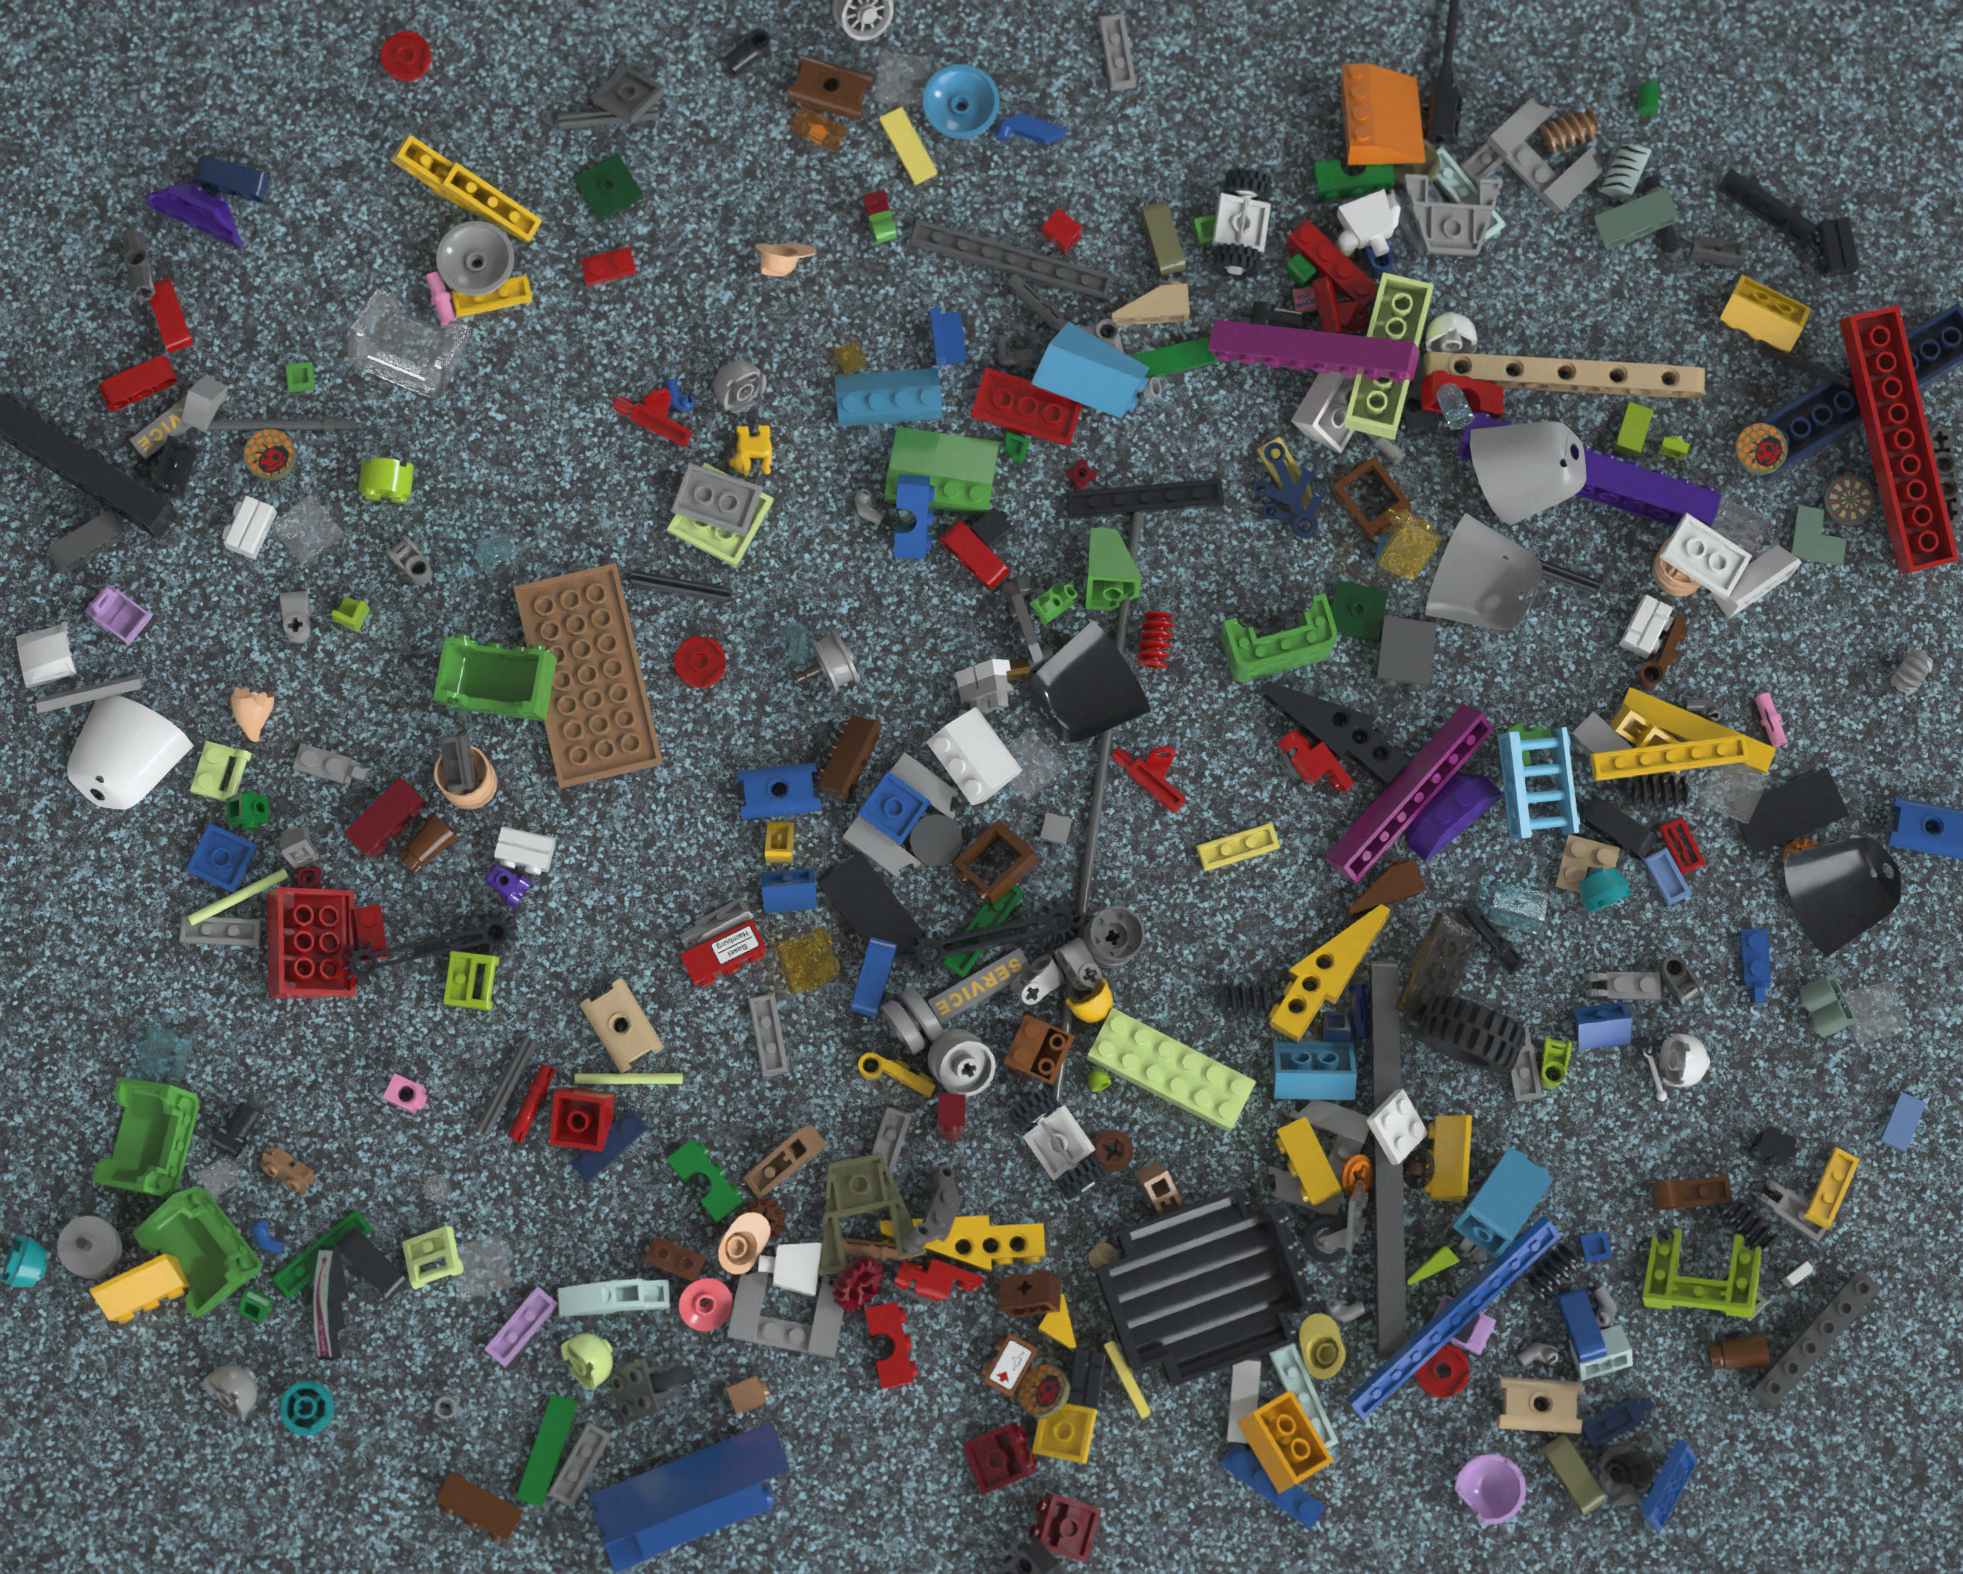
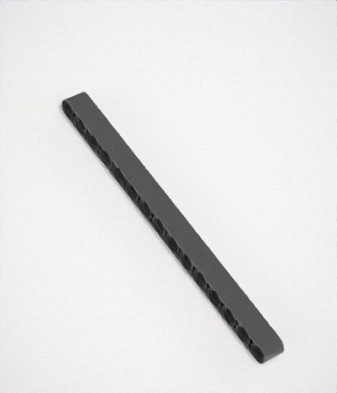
M1370 961L1372 1114L1395 1090L1401 1089L1398 961ZM1373 1133L1378 1361H1387L1406 1344L1403 1160L1400 1164L1391 1165Z

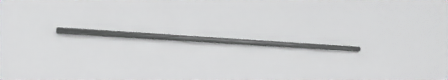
M1133 512L1128 543V551L1135 565L1143 513ZM1129 598L1120 602L1114 642L1122 656L1131 603ZM1113 728L1101 734L1076 914H1081L1082 917L1081 920L1075 922L1081 925L1080 931L1074 930L1076 937L1081 938L1086 924ZM1068 977L1060 1029L1070 1033L1073 1012L1066 1005V999L1071 997L1075 999L1076 989L1071 985ZM1067 1055L1051 1088V1092L1059 1103L1061 1101Z

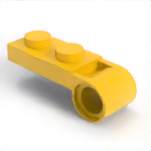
M866 1053L859 1060V1072L866 1080H876L884 1072L930 1099L936 1090V1086L932 1084L934 1081L932 1078L921 1072L917 1076L909 1071V1065L898 1059L894 1063L875 1053ZM873 1060L879 1065L878 1069L873 1073L866 1072L863 1069L866 1061Z

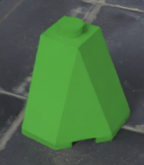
M1091 527L1085 609L1112 611L1119 607L1121 601L1127 598L1133 600L1139 596L1141 574L1117 529Z

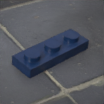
M629 1109L611 1125L602 1152L584 1149L570 1164L589 1184L648 1130V1127Z

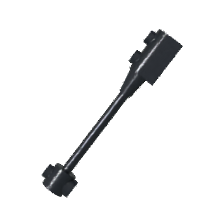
M1449 0L1442 65L1439 68L1430 95H1424L1423 110L1428 111L1427 119H1421L1422 134L1425 135L1426 141L1434 144H1458L1463 95L1459 87H1453L1452 59L1460 0Z

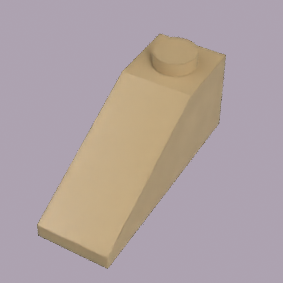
M1179 281L1167 282L1166 285L1157 287L1113 312L1111 320L1117 323L1118 326L1188 321L1190 315L1187 284H1181Z

